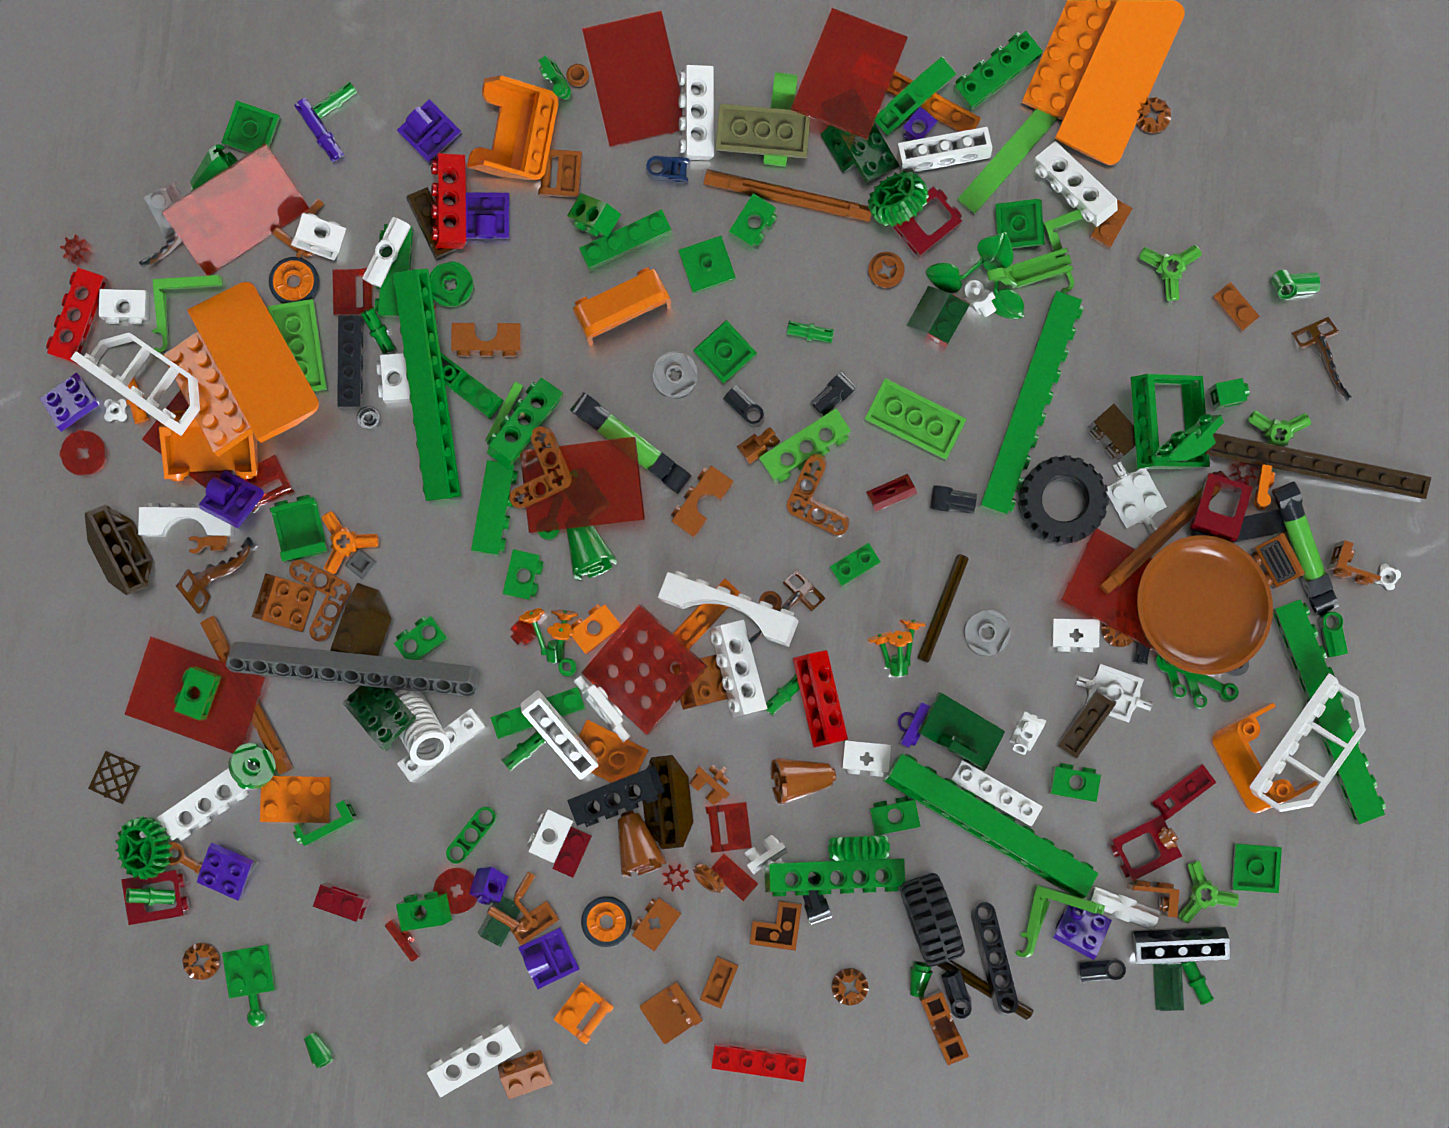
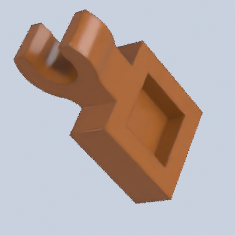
M769 427L758 437L756 434L750 436L739 444L737 449L748 463L751 464L768 451L767 446H776L780 440L775 435L776 433L773 429Z
M228 536L189 537V541L198 542L196 549H189V552L193 554L200 553L205 547H210V551H224V547L230 546V537Z

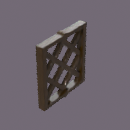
M105 751L88 789L103 795L105 798H110L124 804L141 766L126 760L124 757H119ZM109 757H115L119 762L111 765ZM106 759L108 766L102 768ZM124 763L132 765L134 769L126 771ZM120 765L123 773L115 775L113 767ZM110 769L112 777L104 779L102 771ZM134 772L131 780L129 781L127 774ZM98 775H100L102 781L95 783ZM124 776L127 783L119 786L116 778ZM114 780L116 788L108 790L106 782ZM103 784L105 792L97 790L95 786ZM127 787L124 795H122L121 789ZM117 790L120 798L116 799L110 793Z

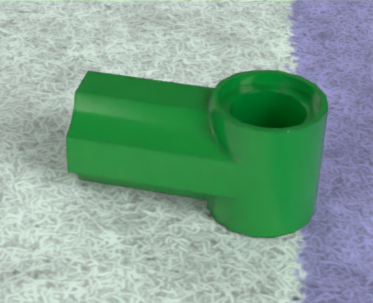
M1279 270L1271 278L1277 294L1281 299L1285 300L1291 299L1296 294L1316 293L1320 290L1321 286L1320 276L1317 272L1290 274L1287 270Z
M1332 611L1322 613L1318 618V625L1322 630L1327 657L1348 654L1342 627V616ZM1330 615L1335 619V624L1332 628H1329L1326 624V619Z

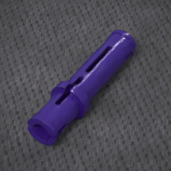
M306 98L299 100L298 104H295L294 107L315 135L317 144L322 146L332 162L337 161L344 153L333 139L334 135L325 128Z

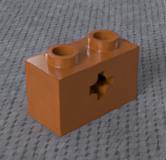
M660 897L657 900L651 899L644 909L648 912L642 920L639 917L631 928L634 930L632 936L654 952L681 915L680 911ZM656 917L660 918L659 924L661 926H655L652 929L650 927L651 922L649 921V919H655Z

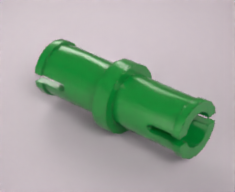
M348 81V83L334 93L332 91L328 93L329 96L312 108L319 118L322 119L336 107L338 109L342 107L341 104L358 92L352 83Z
M374 307L362 312L361 316L370 329L369 334L375 338L382 354L393 350L395 345L386 332V325L381 323Z
M789 320L786 335L804 337L808 341L814 339L831 343L834 329L814 326V323L803 324Z
M565 658L560 661L558 669L563 676L568 677L576 672L577 666L574 660ZM569 663L571 670L565 671L564 666Z
M796 674L782 688L776 689L777 693L766 702L767 709L765 710L771 716H774L786 702H791V697L800 690Z
M536 731L522 744L519 742L516 745L517 748L501 759V761L511 771L525 758L529 759L531 757L530 754L543 743H546V741Z
M148 887L147 889L127 888L126 890L127 903H146L147 906H153L154 904L173 905L175 901L174 890H155L154 887Z
M1181 962L1180 965L1189 979L1188 985L1193 987L1200 1005L1211 1002L1214 997L1205 982V975L1201 974L1196 962Z

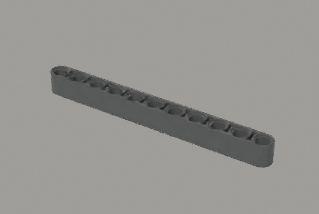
M234 642L230 647L226 660L227 668L238 673L464 697L475 694L479 679V671L475 667L467 665L250 642Z

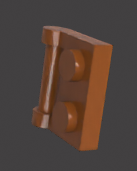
M549 150L546 171L541 178V187L538 188L539 196L578 198L582 151ZM552 158H558L556 188H550Z

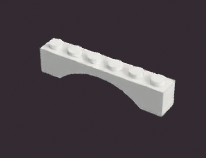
M675 571V574L667 573L658 596L662 602L681 609L701 604H720L732 607L750 617L759 626L768 640L787 647L791 643L799 622L794 617V613L789 610L781 609L779 612L772 609L773 605L760 601L757 604L751 602L752 598L743 594H739L738 597L731 595L730 590L718 586L717 589L709 587L708 582L701 579H696V582L689 580L688 575Z

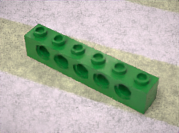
M904 858L764 864L765 892H772V897L786 896V892L795 891V896L809 895V891L817 890L818 895L832 894L831 890L840 889V894L854 893V889L861 888L863 893L876 892V888H885V892H897L902 883L906 882ZM856 870L862 875V880L859 883L853 879V874ZM878 870L884 873L882 882L876 879V872ZM833 871L837 872L840 877L837 884L831 881ZM811 872L817 876V882L814 885L808 881V875ZM788 873H791L795 879L792 886H789L785 881Z

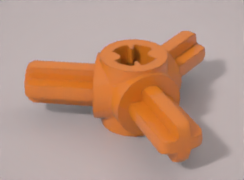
M332 511L322 516V521L332 535L330 537L332 541L330 548L333 550L324 566L326 571L336 574L344 557H349L351 552H357V548L378 547L379 539L377 534L356 535V531H349L347 527L343 528ZM344 536L350 540V543L346 544V548L339 544V541H342Z

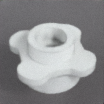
M107 399L105 401L106 414L104 418L106 421L119 420L123 422L127 419V404L124 399L119 401Z
M1386 563L1382 564L1378 573L1379 576H1382L1381 580L1375 583L1382 584L1387 590H1393L1395 583L1401 577V572L1389 567Z

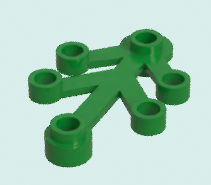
M1159 654L1157 655L1156 665L1161 671L1167 673L1172 686V695L1175 698L1180 699L1187 693L1186 687L1180 684L1177 672L1185 676L1193 698L1192 704L1197 709H1202L1207 705V698L1201 694L1197 682L1219 692V697L1224 702H1232L1238 697L1239 690L1235 684H1223L1207 675L1184 671L1172 664H1166L1164 659ZM1177 687L1183 690L1182 695L1176 693ZM1227 688H1231L1233 690L1232 696L1227 694ZM1201 698L1203 705H1198L1196 699Z

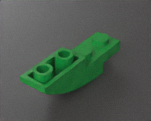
M943 56L940 57L893 98L873 120L887 136L890 135L921 105L925 104L948 83L957 72Z
M441 353L445 386L490 419L504 400Z
M1202 415L1198 418L1195 425L1186 432L1177 431L1173 433L1171 438L1161 445L1159 450L1151 457L1152 460L1156 462L1184 461L1203 454L1216 443L1213 434L1224 424L1222 415Z

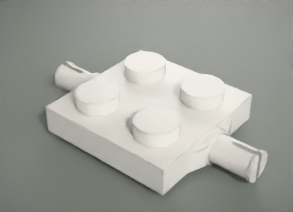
M1121 462L1113 465L1119 478L1114 484L1107 487L1108 492L1106 493L1125 528L1127 529L1136 523L1144 522L1149 534L1153 533V530L1155 531L1157 527L1152 517L1167 506L1147 469H1139L1136 472L1127 473Z
M1099 664L1097 673L1092 680L1081 676L1077 678L1080 681H1076V685L1088 689L1086 704L1097 689L1116 701L1115 707L1108 715L1110 717L1129 723L1132 712L1137 706L1148 711L1151 710L1150 706H1152L1153 702L1140 698V689L1144 681L1142 678L1103 664Z
M581 676L573 682L584 694L585 700L608 728L613 732L615 731L623 742L627 740L630 735L622 727L623 719L621 716L623 714L615 704L611 706L606 700L608 698L606 692L600 686L598 688L595 685L589 686Z

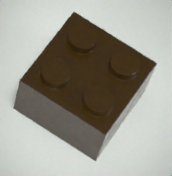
M1112 404L1088 426L1090 428L1089 434L1097 442L1101 441L1106 446L1104 450L1112 459L1116 457L1117 460H1120L1136 446L1134 425L1115 404Z

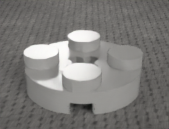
M668 352L656 361L652 378L655 387L660 393L669 398H680L693 390L697 383L698 370L695 362L686 354ZM672 369L681 371L682 374L679 375L680 379L678 381L669 378Z
M984 610L972 615L964 629L966 643L972 651L979 655H995L1004 650L1010 641L1011 633L1006 618L993 610ZM991 627V632L994 634L993 637L984 639V634L981 632L982 628L987 629Z

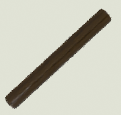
M958 554L956 556L922 644L918 659L923 662H929L968 563L969 559L964 555Z
M953 960L937 965L945 971L961 970L966 984L992 999L988 982ZM1003 998L1001 1005L1010 1010L1011 1002ZM1018 1001V1008L1014 1013L1029 1020L1034 1011Z

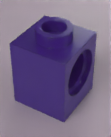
M919 107L903 126L901 131L904 134L903 138L906 141L926 138L936 126L937 120L923 108ZM919 123L924 127V131L916 133L913 131L912 125Z
M493 867L478 868L469 894L477 898V902L484 905L500 902L508 876Z

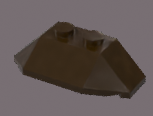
M107 505L86 512L87 542L107 581L125 595L147 587L153 559L141 536L138 535V530L133 520Z
M360 583L356 584L344 609L330 651L379 656L392 621V617L379 590Z
M673 755L651 757L650 764L646 769L653 766L656 767L665 792L658 794L659 799L646 804L645 800L642 801L645 824L653 838L659 843L661 849L684 847L693 825L688 775Z

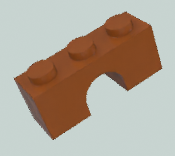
M452 323L451 350L453 353H457L458 357H470V353H480V357H493V353H502V357H516V353H521L522 326L520 323H497V334L490 341H482L477 338L475 323Z
M712 465L709 469L704 467L697 477L700 482L695 488L692 486L684 495V498L687 499L682 507L677 505L670 515L673 517L672 524L692 538L696 537L707 521V518L700 514L697 509L698 501L704 496H713L721 501L734 483L732 479Z
M939 990L920 998L919 1000L946 1064L949 1066L968 1058V1052L953 1021L942 991Z

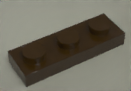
M428 187L407 195L406 199L434 258L436 259L455 251L456 249L435 248V240H432L431 237L432 227H435V218L431 217L432 205H435V201Z
M1097 689L1058 742V746L1075 758H1078L1115 707L1116 701Z

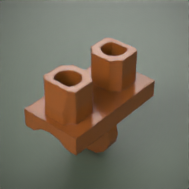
M714 765L710 767L709 771L715 775L714 778L707 774L700 766L695 770L696 774L692 777L689 784L699 791L707 782L713 789L705 798L712 805H716L723 798L726 799L730 795L729 792L716 782L719 779L726 785L730 781L724 775V772L727 770L725 766L721 770H718Z

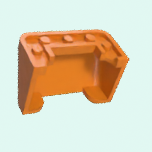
M172 411L176 415L174 420L179 422L186 411ZM195 417L182 436L163 423H160L159 433L164 479L182 481L190 472L235 470V474L242 479H250L257 476V439L254 433L218 457L213 452Z

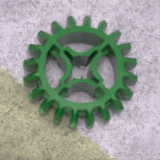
M902 171L900 174L895 172L893 176H887V179L880 181L878 186L873 187L874 191L869 194L870 198L868 199L869 211L879 224L882 223L884 226L890 224L892 227L897 223L902 225L904 221H909L911 217H917L916 213L918 211H923L922 206L927 204L926 199L929 197L927 186L922 178L912 171L907 173Z
M137 817L122 825V830L117 833L119 839L115 841L118 844V848L115 851L119 852L117 860L122 861L121 868L126 869V874L132 875L133 878L139 876L140 879L146 880L148 877L154 878L158 876V873L166 871L165 866L170 864L168 858L173 855L169 852V848L173 845L169 844L168 839L171 836L165 834L167 828L161 827V822L155 821L154 818Z
M886 836L835 837L829 840L828 846L829 858L832 861L886 859L889 857L890 851L889 839Z

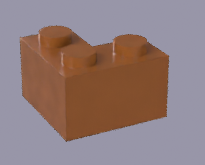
M778 900L775 923L752 920L749 944L796 951L802 904Z

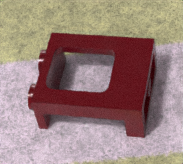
M934 186L928 190L929 197L926 199L927 203L934 199L950 218L949 221L931 235H927L913 217L909 221H904L902 225L897 223L893 226L894 230L918 259L962 223L960 211L955 206L951 208L946 202L948 198L941 189L937 190Z
M1219 472L1208 473L1204 478L1203 491L1189 529L1234 543L1238 539L1253 487L1248 486L1246 481L1234 479V481L1227 479L1224 474ZM1215 486L1241 494L1233 517L1225 516L1209 509Z
M1158 814L1150 818L1151 820L1117 837L1110 838L1112 844L1109 845V848L1115 858L1119 857L1122 863L1119 868L1125 879L1129 877L1131 881H1134L1182 857L1178 846L1167 849L1158 837L1163 827L1169 829L1162 815ZM1145 833H1149L1159 850L1160 856L1137 869H1133L1122 850V846Z
M180 869L158 873L157 877H148L146 880L140 879L139 876L137 878L121 879L128 925L187 915V910H190L188 896L184 897L183 887H186V879L184 873L181 874ZM172 881L174 884L177 902L175 908L148 912L145 908V903L126 902L127 888L142 889L146 884Z
M326 882L320 884L312 907L357 922L358 919H363L371 897Z

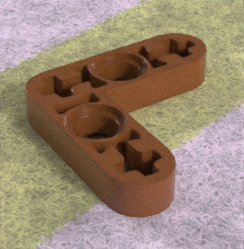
M537 427L532 431L533 434L531 435L532 444L545 474L512 490L510 502L516 508L529 507L568 488L571 484L572 478L553 431L548 427ZM541 433H546L547 437L544 438V441L539 440ZM546 445H551V448L542 449ZM549 452H553L556 455V461L553 465H550L546 460ZM560 466V469H556V471H551L552 468H558ZM563 475L564 479L561 483H557L556 479ZM539 482H542L546 488L542 495L536 492V485ZM520 494H531V496L523 498V502L517 499L520 497Z
M817 453L812 454L808 457L786 505L787 510L792 515L834 535H842L848 530L850 524L848 516L812 498L827 466L824 456ZM817 460L820 462V467L816 469L814 475L809 474L813 467L812 463ZM803 479H808L812 482L813 488L805 490L801 487L800 483ZM800 500L801 506L798 509L794 508L795 504L793 502ZM808 504H810L811 507L809 508L808 513H804ZM814 509H821L824 512V518L815 519L812 511ZM829 514H831L832 516H831V518H830L828 524L825 523L826 520H827V518H828V516H829ZM838 519L842 520L843 526H840V528L835 527V522Z
M295 560L289 567L291 577L326 594L309 630L312 639L324 642L331 636L351 596L352 588L346 581L306 561ZM303 564V569L310 573L311 568L315 569L310 575L309 582H306L308 576L304 574L296 576L295 566L300 567ZM318 574H324L327 578L326 584L322 587H318L314 583V578ZM344 584V589L347 593L340 595L338 600L343 601L340 606L337 602L329 599L331 596L336 598L338 594L335 590L336 586L341 587ZM330 604L337 608L336 615L331 618L327 617L324 613L325 607ZM320 617L331 621V626L326 624L324 627L326 635H320L317 638V632L314 630L316 627L320 628L323 624L322 621H319Z

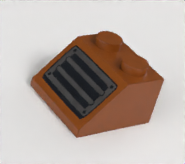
M1284 533L1251 548L1253 552L1251 557L1262 568L1272 589L1305 574Z

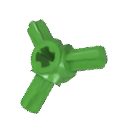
M1196 245L1191 246L1179 255L1174 253L1171 256L1166 253L1163 256L1144 247L1139 255V259L1156 267V272L1161 274V280H1165L1166 300L1177 301L1179 300L1178 279L1182 278V272L1186 270V266L1201 257L1202 253ZM1168 263L1175 265L1174 272L1167 270Z
M1255 410L1248 419L1251 424L1264 432L1263 436L1268 438L1269 444L1284 447L1288 446L1289 440L1294 437L1293 433L1311 425V420L1306 413L1289 421L1285 419L1278 421L1277 419L1270 420ZM1277 429H1280V430L1283 431V432L1280 433V435H1281L1280 438L1274 436V435L1277 434V431H1276Z
M1200 861L1188 864L1187 867L1194 885L1191 886L1192 893L1189 896L1191 900L1178 914L1182 921L1187 924L1190 923L1201 909L1206 910L1208 906L1215 907L1216 904L1237 907L1239 901L1238 894L1220 891L1218 886L1212 885L1211 880L1207 881ZM1208 889V899L1202 898L1201 900L1200 898L1202 897V894L1200 893V891H1207Z

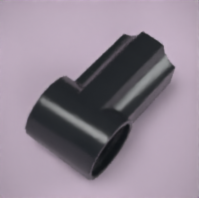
M840 371L810 403L822 416H825L840 401H844L852 394L857 387Z
M735 385L726 393L723 400L749 426L759 427L763 424L765 420L763 409L738 385ZM753 410L760 412V418L757 421L748 419V414Z
M933 485L930 509L939 511L954 510L974 514L977 494L956 491L951 487Z
M817 876L809 877V883L814 885L817 882ZM817 890L809 891V895H802L810 925L832 918L826 898L823 895H818Z
M1117 958L1079 962L1081 983L1119 980L1126 973L1125 964ZM1112 963L1120 964L1121 971L1118 975H1111L1109 973V966Z
M953 969L941 975L951 1005V1012L956 1018L965 1019L971 1014L972 1000L968 994L961 970ZM964 1002L967 1006L965 1008H958L956 1004Z

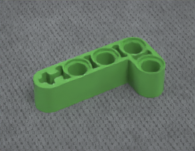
M775 72L771 108L793 110L798 75ZM764 155L763 164L786 167L787 157Z

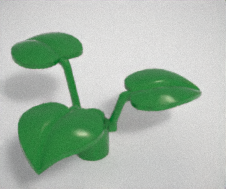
M1006 231L980 240L977 250L981 258L964 274L959 275V269L953 264L937 263L926 269L927 277L938 289L948 293H955L962 288L961 280L965 279L981 264L988 271L1009 267L1013 262L1014 255ZM999 281L994 282L993 290L995 293L993 294L995 298L991 300L996 308L994 313L1008 319L1024 317V302L1020 295L1011 289H1001L999 291Z

